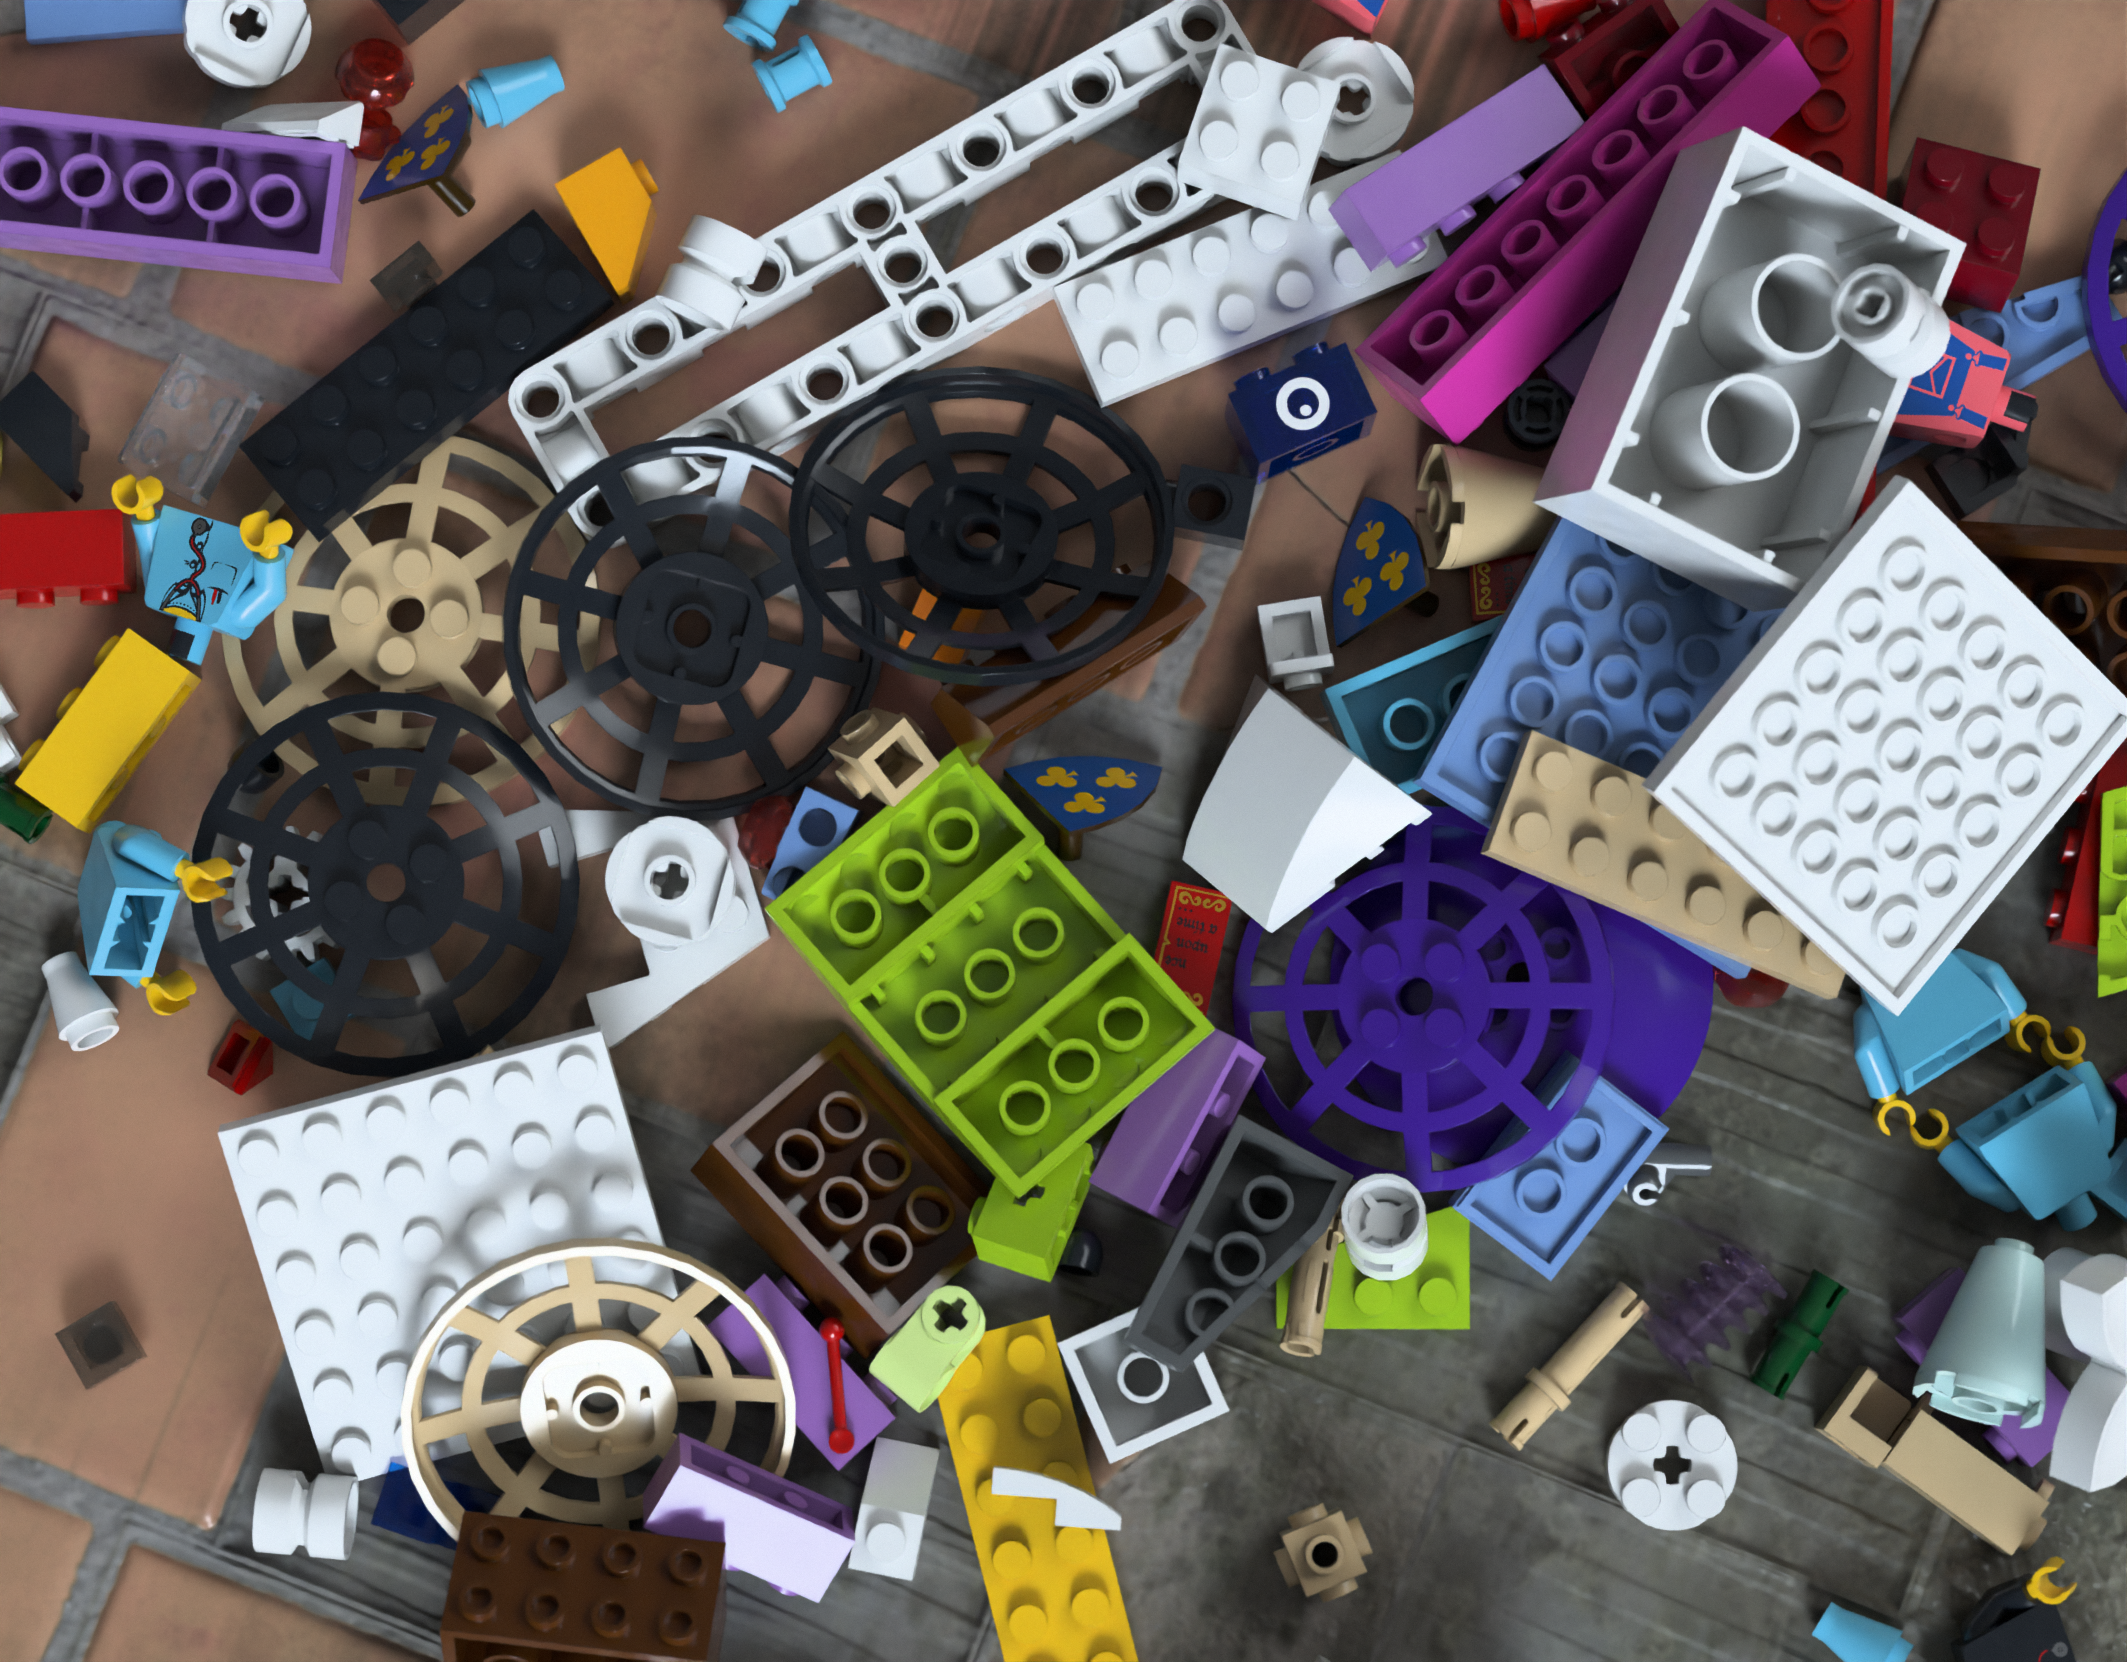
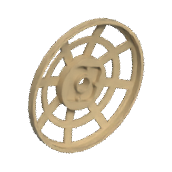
M452 435L422 459L417 484L402 483L390 485L331 532L351 559L349 565L340 575L334 590L299 585L301 575L310 557L323 542V540L318 542L310 531L307 530L293 548L295 549L286 568L287 595L285 600L275 609L274 614L277 648L285 671L292 683L263 707L252 688L242 658L240 639L222 634L225 664L236 697L255 730L262 736L271 727L298 713L307 704L313 706L328 701L329 699L323 692L353 669L370 683L381 687L380 691L414 693L427 691L442 685L456 705L490 721L513 739L496 716L513 697L507 670H505L492 690L484 697H482L463 671L475 656L482 639L502 642V616L485 613L484 599L476 580L505 560H508L512 568L522 540L541 510L555 495L538 477L511 457L477 441ZM450 454L471 458L502 473L526 491L540 508L507 527L499 517L479 502L456 491L443 488ZM274 490L258 511L267 510L270 515V523L285 502ZM403 502L413 503L406 538L387 540L372 546L353 519V517L362 512L382 505ZM438 508H446L468 518L486 531L491 539L459 559L446 548L432 542ZM566 511L556 521L551 531L557 530L566 546L573 566L585 547L586 542L570 514ZM594 568L588 576L585 586L599 589L598 577ZM524 595L521 607L520 634L521 652L527 674L533 663L537 648L553 652H559L557 626L541 623L542 609L540 599ZM403 599H416L423 604L425 609V617L421 626L407 633L395 630L390 618L393 607ZM294 611L330 616L331 632L337 648L308 671L303 664L296 644L293 622ZM580 611L577 644L583 668L587 673L595 668L600 650L602 617ZM579 708L550 725L558 737L561 736L574 719ZM377 710L375 724L366 722L351 714L328 720L329 724L337 730L360 741L372 743V749L382 747L397 749L426 747L434 725L402 728L404 712ZM461 728L457 738L470 732ZM533 733L520 744L534 762L546 753ZM289 739L274 750L282 760L302 775L319 765L317 761L291 743ZM484 741L498 761L468 776L479 783L488 793L517 777L520 773L505 756ZM392 767L370 768L369 782L355 779L365 803L372 805L402 806L410 787L395 786L397 768ZM327 783L322 785V787L330 790ZM441 783L438 785L430 807L457 804L467 799L450 785Z
M614 1237L571 1239L537 1246L498 1262L467 1282L441 1307L422 1334L407 1369L401 1402L402 1446L411 1479L427 1509L457 1542L465 1509L445 1487L431 1460L427 1444L466 1433L468 1445L479 1466L493 1483L504 1491L488 1514L519 1517L525 1507H528L537 1513L561 1521L603 1524V1528L630 1531L629 1521L643 1518V1494L626 1498L623 1474L640 1468L657 1454L664 1459L677 1437L673 1430L677 1420L678 1402L716 1401L713 1424L705 1444L723 1452L732 1434L736 1415V1401L775 1402V1421L770 1444L760 1468L783 1478L789 1465L796 1433L795 1389L787 1356L772 1325L751 1298L722 1273L687 1254L654 1243ZM614 1255L648 1260L685 1272L696 1278V1280L677 1297L672 1299L663 1293L637 1284L596 1281L591 1256ZM565 1260L569 1284L554 1287L528 1298L509 1310L500 1320L468 1306L476 1296L506 1277L539 1264ZM722 1294L736 1306L754 1329L768 1358L772 1376L733 1375L730 1362L719 1340L696 1314L718 1295ZM599 1299L632 1302L653 1309L658 1314L638 1335L619 1329L603 1328ZM572 1302L576 1331L559 1337L547 1346L517 1330L522 1324L536 1315L561 1304ZM450 1326L480 1340L481 1342L475 1349L466 1370L461 1396L462 1407L422 1418V1394L427 1368L438 1342L447 1328ZM682 1328L702 1350L712 1370V1375L674 1376L671 1367L659 1350ZM498 1350L528 1366L521 1387V1395L482 1402L481 1395L485 1375ZM604 1392L613 1396L617 1404L609 1412L596 1414L587 1411L581 1402L589 1394ZM522 1421L526 1437L536 1451L518 1474L498 1454L487 1434L486 1428ZM557 1467L577 1476L597 1478L600 1502L567 1499L548 1493L540 1488Z

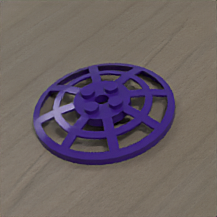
M1423 805L1433 814L1417 826L1413 823H1409L1406 826L1404 862L1389 864L1367 871L1343 884L1335 892L1332 893L1329 890L1309 905L1314 913L1305 923L1293 946L1286 970L1285 985L1250 986L1252 964L1264 927L1251 917L1246 926L1235 964L1232 1006L1235 1038L1241 1040L1255 1051L1257 1049L1252 1035L1250 1012L1285 1011L1286 1027L1293 1050L1305 1073L1314 1084L1291 1111L1287 1109L1276 1095L1263 1067H1261L1252 1086L1263 1107L1286 1136L1299 1147L1354 1175L1352 1178L1359 1181L1373 1174H1394L1407 1179L1419 1192L1428 1193L1464 1189L1499 1178L1533 1159L1563 1133L1584 1107L1602 1073L1613 1036L1616 989L1613 959L1602 923L1588 898L1524 871L1501 891L1493 883L1468 870L1444 863L1431 862L1433 825L1454 826L1487 836L1489 828L1456 808ZM1429 881L1460 888L1478 897L1487 905L1460 931L1446 924L1429 920ZM1403 882L1401 920L1387 923L1370 933L1346 908L1351 902L1374 889ZM1549 884L1563 898L1579 928L1589 960L1591 983L1551 982L1550 968L1543 945L1530 920L1521 910ZM1505 924L1511 929L1522 949L1530 982H1494L1490 966L1480 950ZM1328 926L1352 951L1343 967L1339 984H1304L1311 953L1322 932ZM1423 978L1432 988V1004L1424 1013L1410 1015L1401 1005L1400 994L1402 988L1410 980ZM1495 1009H1530L1522 1042L1512 1061L1505 1068L1481 1045L1490 1028ZM1551 1009H1591L1589 1032L1580 1063L1563 1095L1549 1110L1521 1082L1531 1071L1542 1050L1550 1024ZM1339 1010L1343 1027L1352 1042L1328 1068L1323 1065L1311 1043L1304 1019V1011ZM1370 1061L1385 1069L1401 1073L1402 1112H1395L1372 1105L1353 1095L1346 1087ZM1462 1062L1487 1087L1481 1093L1459 1105L1440 1111L1429 1112V1074L1448 1070ZM1333 1102L1342 1111L1364 1123L1390 1131L1403 1132L1406 1171L1387 1170L1354 1160L1324 1144L1309 1129ZM1501 1102L1531 1129L1516 1143L1484 1160L1451 1170L1433 1171L1430 1132L1444 1131L1470 1123L1492 1111Z

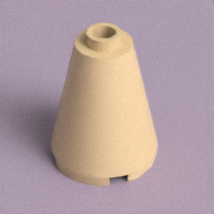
M1452 443L1430 445L1423 457L1417 491H1428L1426 511H1416V530L1421 538L1427 566L1447 571L1538 551L1557 517V514L1532 502L1546 468L1459 445L1455 446Z

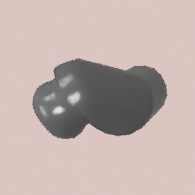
M1659 1142L1624 1187L1631 1202L1643 1207L1657 1203L1661 1198L1660 1193L1676 1175L1710 1177L1712 1166L1711 1145Z

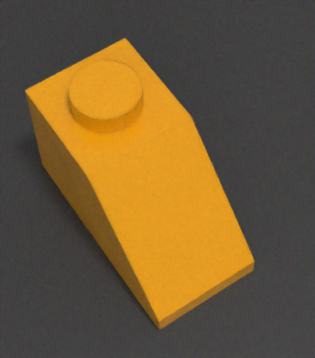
M621 147L554 185L622 305L633 300L657 218V213L650 196L656 194L659 190L641 158L630 164Z

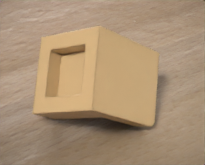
M1858 1366L1814 1428L1865 1466L1877 1469L1892 1448L1886 1443L1910 1410L1911 1403L1878 1379L1879 1374L1868 1366Z

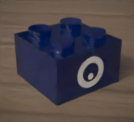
M1327 341L1316 343L1292 356L1295 365L1271 374L1268 367L1260 368L1240 377L1233 383L1236 391L1227 395L1224 418L1250 476L1257 478L1256 485L1370 436L1377 410L1346 342L1331 349Z

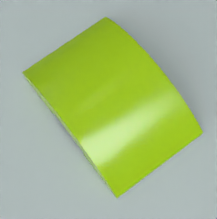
M957 746L939 761L940 766L896 806L887 805L770 903L765 908V911L825 987L894 1068L965 1146L1005 1187L1020 1199L1214 1032L1215 1027L1130 933L1126 935L1045 845L1044 837L980 765L978 764L972 768Z

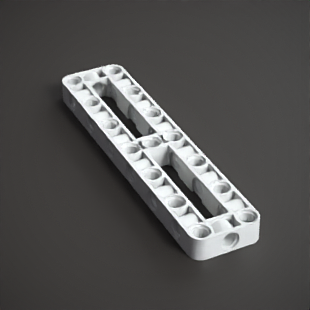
M1174 0L756 238L755 240L761 243L768 251L762 266L775 268L780 273V278L771 290L765 292L754 291L747 285H741L739 291L744 297L745 302L730 333L715 331L695 323L665 307L654 296L524 370L514 379L509 389L508 403L512 415L557 493L569 481L593 464L610 456L590 422L595 418L592 412L634 388L639 393L703 357L704 353L702 350L739 328L746 326L747 330H750L812 295L813 286L853 263L856 268L864 267L885 303L886 309L657 440L671 437H711L722 435L731 441L747 443L780 456L820 433L834 417L851 403L876 392L883 385L932 369L1054 299L1051 294L1053 287L1118 262L1229 199L1225 196L1177 181L1178 161L1186 138L948 274H945L921 233V225L962 201L965 207L1031 170L1030 163L1067 141L1071 140L1075 145L1138 109L1139 100L1179 78L1182 83L1188 80L1190 85L1197 83L1203 92L1219 43L1256 55L1228 6L1222 0ZM1196 18L1205 19L1215 27L1216 34L1203 42L1194 41L1183 33L1182 28L1190 20ZM1087 80H1096L1102 83L1108 91L1106 97L1095 104H1086L1079 101L1073 92L1076 86ZM978 142H988L999 151L997 159L986 166H975L969 163L964 155L972 144ZM1156 186L1167 191L1171 197V202L1163 210L1148 211L1138 203L1136 199L1138 194L1144 188ZM879 204L890 212V216L881 227L866 229L855 221L858 211L866 205ZM1042 248L1056 251L1063 260L1060 267L1049 274H1039L1033 271L1028 266L1027 261L1033 252ZM910 257L921 265V271L913 281L898 283L887 275L889 265L895 259ZM933 310L943 311L953 319L950 330L939 337H929L918 328L921 317ZM661 328L670 334L669 343L666 348L654 355L640 352L637 349V341L640 335L648 329ZM822 373H833L843 381L840 393L829 400H819L809 393L811 381ZM550 390L559 395V404L551 415L538 418L528 414V403L537 392ZM699 456L669 457L637 464L620 472L638 506L647 501L673 495L710 496L716 491L725 460L719 463H708ZM597 485L579 497L568 509L573 521L588 541L603 527L590 522V511L593 505L598 500L604 499ZM675 515L654 519L646 524L649 529H652ZM624 536L618 539L610 548L626 544Z

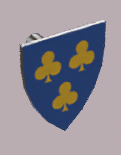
M458 84L430 106L404 132L385 155L358 199L362 205L428 185L457 217L464 216L474 207L475 198L454 177L457 168L472 143L469 136L473 118L471 99Z
M1368 497L1364 498L1348 530L1337 564L1333 588V624L1336 646L1339 648L1344 647L1402 607L1421 616L1431 617L1439 606V597L1428 591L1430 589L1427 560L1421 538L1412 523L1392 505Z
M1100 756L1056 757L1028 762L1003 770V775L1059 827L1057 856L1064 861H1077L1082 857L1084 833L1122 821L1142 808L1156 792L1162 774L1161 766L1129 759Z

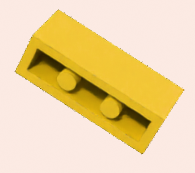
M129 628L121 638L114 635L101 648L94 661V666L98 670L84 689L80 687L74 688L63 700L56 713V718L60 722L46 741L39 738L27 749L18 765V769L22 771V774L14 783L74 827L88 834L97 825L202 681Z

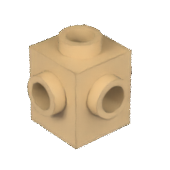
M873 707L871 710H863L846 721L840 730L842 736L827 748L840 764V767L835 771L838 779L852 795L860 800L863 797H868L892 807L896 806L940 766L939 762L924 744L927 741L924 732L911 717L903 712L897 715Z
M1323 1502L1288 1516L1291 1528L1279 1532L1284 1548L1273 1552L1288 1588L1300 1584L1306 1597L1319 1593L1323 1603L1359 1588L1355 1577L1367 1572L1361 1557L1371 1554L1372 1550L1358 1517L1346 1521L1339 1508L1327 1512ZM1320 1542H1330L1336 1548V1559L1329 1566H1319L1312 1559L1313 1548Z

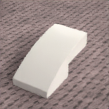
M997 1465L993 1467L991 1494L1057 1499L1056 1526L1121 1530V1514L1101 1499L1077 1486L1038 1472Z

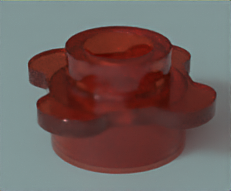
M362 102L364 111L359 146H354V149L350 150L355 158L378 161L384 158L385 149L390 144L400 142L401 131L392 124V117L387 110L376 104Z

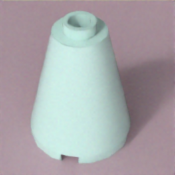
M1997 1238L1994 1245L1982 1246L1979 1249L1915 1375L1913 1394L1917 1398L1927 1390L1932 1393L1930 1406L1963 1419L1988 1425L2001 1426L2004 1414L2022 1416L2019 1428H2032L2041 1425L2046 1410L2044 1262L2033 1255L2034 1248L2031 1245L2016 1239Z

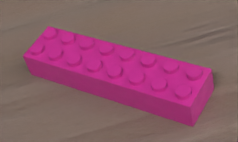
M1708 0L1354 350L1355 353L1392 398L1455 446H1458L1518 386L1523 384L1529 375L1562 342L1567 340L1588 316L1609 296L1614 294L1626 280L1680 150L1740 127H1745L1768 139L1790 117L1796 114L1801 106L1822 85L1788 35L1727 0Z

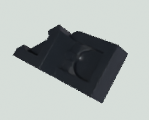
M32 370L0 401V428L70 499L77 503L83 497L84 485L78 480L81 454L84 451H88L90 436L79 426L80 417Z
M2036 402L2024 432L1993 422L1988 426L1984 438L1975 448L1956 447L1924 468L1958 521L2012 489L2017 484L2018 476L2027 469L2029 453H2026L2032 421L2037 416L2038 405Z

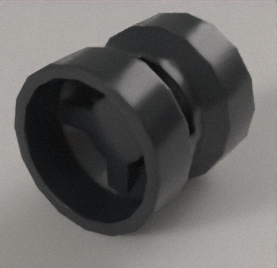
M1541 378L1528 380L1518 386L1510 396L1502 418L1503 430L1509 441L1520 450L1528 452L1545 451L1555 445L1571 411L1568 396L1563 388L1556 383Z

